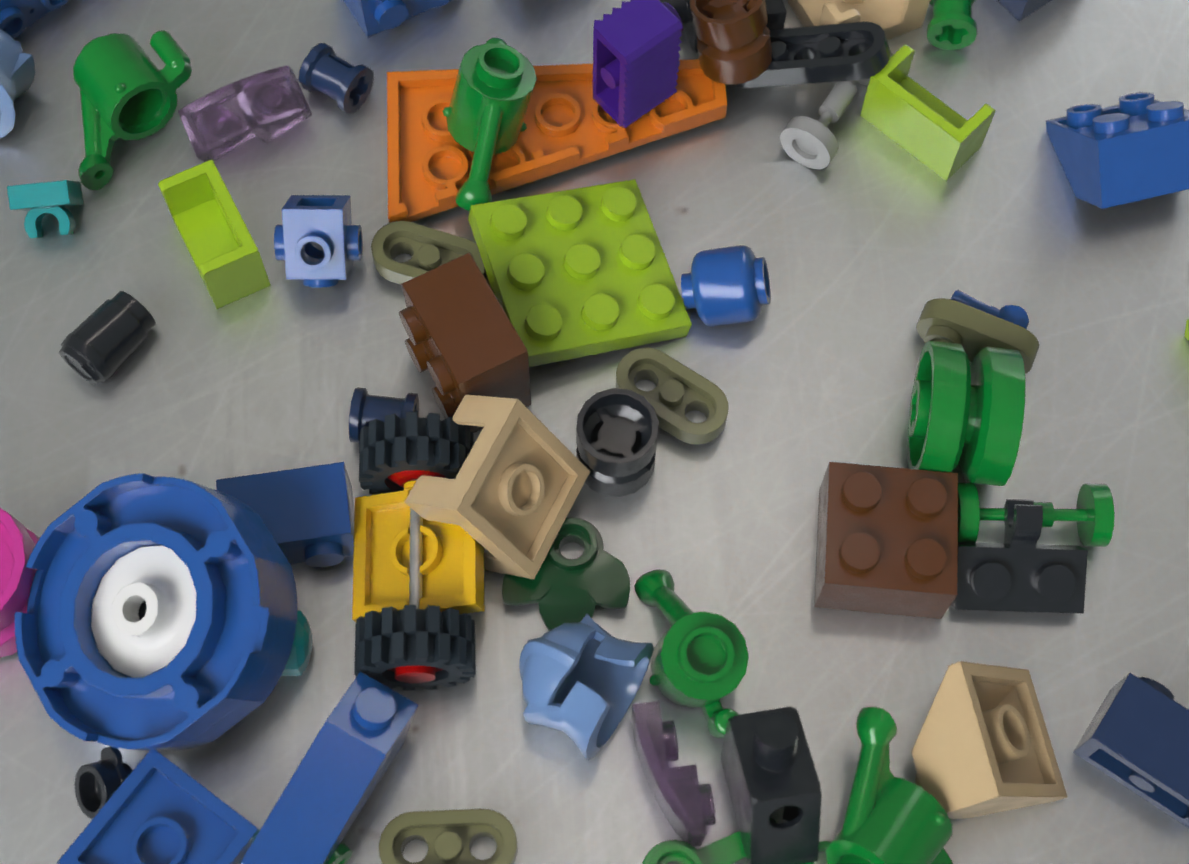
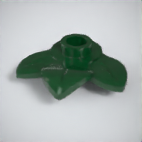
M575 517L565 519L535 579L505 574L502 584V598L505 604L524 605L539 603V613L549 631L564 623L581 622L586 614L593 618L596 605L610 609H624L627 607L630 594V578L623 562L604 551L601 534L593 524ZM567 543H577L582 546L584 552L576 559H568L561 554L560 550Z

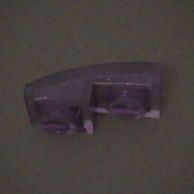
M288 65L260 72L230 83L178 110L196 156L204 162L211 159L213 162L255 136L268 143L313 115L297 78Z
M659 701L633 704L631 725L634 742L649 788L662 813L678 836L693 847L701 846L706 835L705 826L715 825L716 823L710 783L699 784L696 765L669 768L668 762L679 760L676 728L673 720L662 721Z

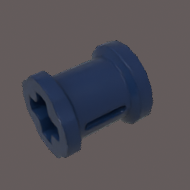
M319 43L310 50L307 57L303 60L299 70L298 81L305 90L309 92L318 90L336 100L339 109L347 114L356 112L368 98L373 86L374 74L367 66L362 64L355 67L337 57L331 46L326 43Z
M356 387L352 396L349 413L350 442L360 443L361 429L363 426L369 427V422L374 419L385 422V416L390 414H396L399 418H406V412H418L419 417L418 394L408 393L405 398L369 395L366 388Z

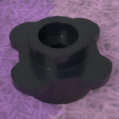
M111 746L103 748L101 759L98 762L85 764L76 773V799L82 812L91 819L96 816L133 771L128 764L122 763V755L118 748Z

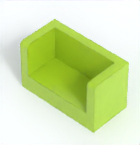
M905 44L890 57L888 63L880 72L870 77L860 116L947 181L982 147L996 110L986 103L969 120H966L908 76L915 50Z
M212 159L165 178L158 183L173 221L216 309L271 286L259 250Z

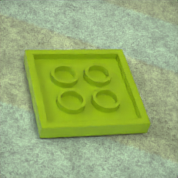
M635 179L471 205L468 220L492 291L528 350L529 367L687 336L692 323Z

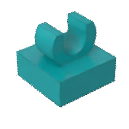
M63 180L7 186L10 210H30L24 221L25 231L29 238H43L41 223L47 214H53L58 219L60 235L74 234L76 227L75 218L66 207L84 205L81 182Z

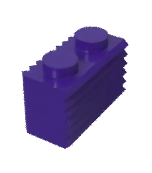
M660 0L622 1L621 8H613L612 14H603V21L594 20L592 98L623 128H626L677 92L675 87L678 85L676 82L678 76L676 73L679 72L678 68L680 66V55L678 52L681 50L679 44L682 43L680 36H682L683 23L678 12L667 2H661Z

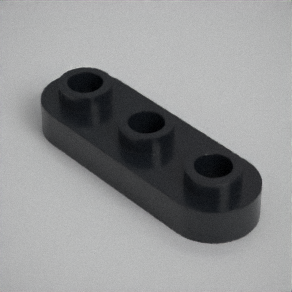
M872 22L769 30L772 61L768 69L756 79L734 85L742 88L864 80L877 74L886 66L890 59V48L884 30Z

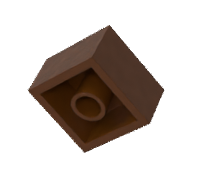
M470 252L402 283L406 308L399 311V316L409 336L405 340V344L418 371L422 373L429 369L436 384V387L432 388V393L445 419L453 417L465 395L519 399L526 407L531 405L528 350ZM469 426L470 432L473 433L483 429V427Z
M829 462L819 489L814 607L942 619L957 596L958 473Z

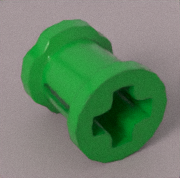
M930 0L929 4L933 7V19L927 27L928 42L942 50H958L971 45L977 36L976 21L972 19V5L976 0Z

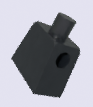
M789 706L735 715L729 718L721 751V763L747 863L804 864L818 861L822 794L797 709ZM784 807L783 819L787 822L774 823L769 820L770 815L775 810Z

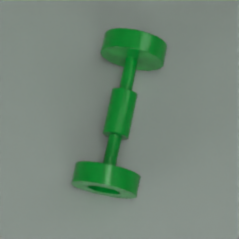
M958 483L957 542L976 543L980 521H1004L1005 506L1004 508H980L978 491L975 484ZM1083 484L1078 494L1076 509H1054L1052 502H1034V505L1043 506L1042 527H1052L1054 521H1076L1078 536L1083 546L1106 547L1110 543L1114 530L1115 515L1113 497L1108 485Z

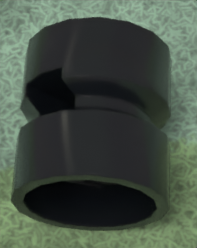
M611 388L593 395L584 403L578 413L576 457L590 471L585 483L590 489L604 496L622 497L635 493L647 484L654 472L659 420L654 407L644 396L629 389Z

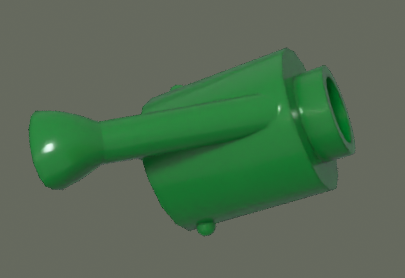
M158 31L150 39L151 47L165 63V67L161 70L156 67L135 39L126 34L112 33L97 37L87 43L77 56L73 67L74 81L80 88L86 155L79 165L78 175L82 185L89 190L96 191L102 189L112 178L113 168L110 164L114 142L118 138L140 140L152 136L162 129L174 115L177 108L176 90L190 78L192 67L190 65V58L167 31Z
M491 38L485 44L474 46L464 54L450 106L443 110V115L447 117L448 131L454 140L466 149L474 152L469 178L456 195V204L470 211L471 205L492 202L488 179L493 155L508 151L516 144L519 133L526 130L527 126L523 121L537 80L535 69L528 58L513 47L508 46L500 38Z
M660 569L647 572L636 580L634 585L635 592L645 604L651 607H658L666 616L671 626L662 635L654 648L651 660L652 676L649 682L651 685L657 686L663 696L677 705L690 708L701 707L708 722L707 726L711 735L720 739L724 738L728 719L738 715V713L733 709H723L720 699L735 690L746 674L749 654L745 638L737 626L722 615L709 612L694 613L674 592V581L670 572Z
M878 707L862 708L856 721L857 734L862 743L843 828L826 849L827 863L953 864L943 848L952 836V823L946 810L935 797L922 787L906 779L894 777L890 771L889 743L897 733L895 721L884 709Z

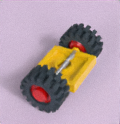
M406 412V418H399L396 414H390L385 416V422L374 419L369 422V427L363 426L361 429L359 482L360 487L363 490L369 489V494L371 495L355 497L352 620L356 622L354 675L357 677L359 672H362L390 689L400 686L403 687V690H415V687L433 690L437 689V685L448 688L457 686V682L466 683L470 681V677H475L476 675L475 620H472V616L468 613L485 611L484 547L459 525L426 520L405 503L415 482L422 475L448 479L456 478L474 445V434L470 432L468 425L456 424L453 421V417H448L442 421L440 420V414L429 413L426 418L418 417V412Z

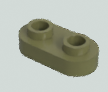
M395 221L386 224L373 237L371 251L375 268L384 279L402 285L406 281L469 252L484 278H487L478 246L469 239L409 221ZM400 254H408L412 256V258L406 262H397L394 260V258Z
M937 298L929 300L925 304L916 325L917 333L924 340V344L928 341L962 344L971 362L978 352L985 347L1019 350L1023 357L1025 374L1031 370L1039 349L1037 338L1027 329L951 299Z
M654 348L635 349L627 353L619 362L616 371V388L629 389L644 396L654 407L660 428L679 440L694 445L709 443L722 433L726 425L729 405L726 395L716 384L664 352ZM641 380H649L656 387L651 391H642L635 384ZM691 411H699L707 419L700 423H694L688 420L686 414Z
M490 809L413 811L403 813L386 825L379 840V856L382 864H514L518 852L516 833L512 824L505 816ZM489 837L496 842V851L489 859L480 860L471 854V847L478 838ZM422 840L428 844V852L425 858L415 863L405 860L403 856L405 846L410 841Z

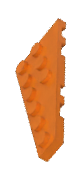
M699 59L679 60V72L676 73L678 85L675 87L677 92L632 124L623 128L592 98L593 63L533 66L537 80L523 121L527 128L519 133L516 144L508 151L493 155L488 179L491 195L726 118L727 97L725 84L708 78L700 67ZM459 69L387 72L389 223L395 221L413 222L458 207L456 195L469 178L474 152L466 149L454 140L448 131L447 117L443 115V110L450 106Z

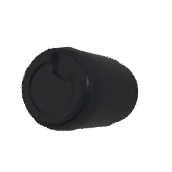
M119 291L111 300L107 299L72 333L68 334L61 343L60 356L78 375L94 385L99 382L103 383L114 374L122 363L148 337L147 333L156 325V322L139 301L128 293Z

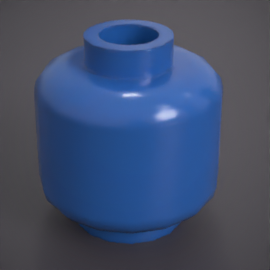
M746 245L703 250L694 256L691 273L681 275V290L685 308H696L699 318L707 326L713 327L751 322L760 315L762 305L770 304L771 301L770 280L766 260L764 257L756 258L751 248Z

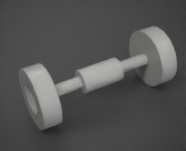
M870 78L837 82L818 109L820 115L818 121L806 116L792 118L780 135V143L785 152L794 161L811 169L826 168L838 151V142L827 126L829 123H836L855 97L857 94L855 86L857 82L868 86Z

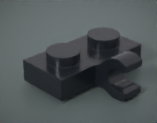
M1006 499L1004 543L957 542V596L951 604L955 610L1084 614L1088 550L1079 545L1037 544L1042 531L1043 506L1034 505L1033 500Z

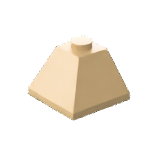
M963 661L949 665L911 751L917 771L916 785L922 787L935 797L946 810L949 819H967L1068 798L1029 670Z

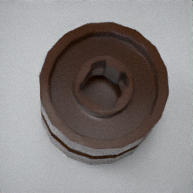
M690 0L694 32L697 35L700 67L708 78L728 85L741 84L756 79L768 69L772 61L770 31L766 26V0Z

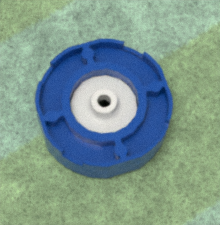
M144 473L122 476L101 483L49 524L38 540L26 564V568L36 569V573L30 590L27 613L15 611V641L18 659L49 717L61 728L84 741L98 742L121 749H155L157 751L186 750L212 743L266 701L279 681L290 656L297 624V592L292 567L259 513L237 498L185 479L153 477Z

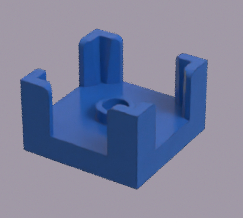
M150 749L57 863L240 864L260 830L157 750Z

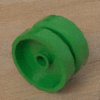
M928 341L925 343L919 357L910 402L907 442L909 469L953 473L959 463L967 483L1005 486L1012 474L1017 458L1024 419L1026 377L1023 357L1019 350L985 347L978 352L970 365L962 344Z

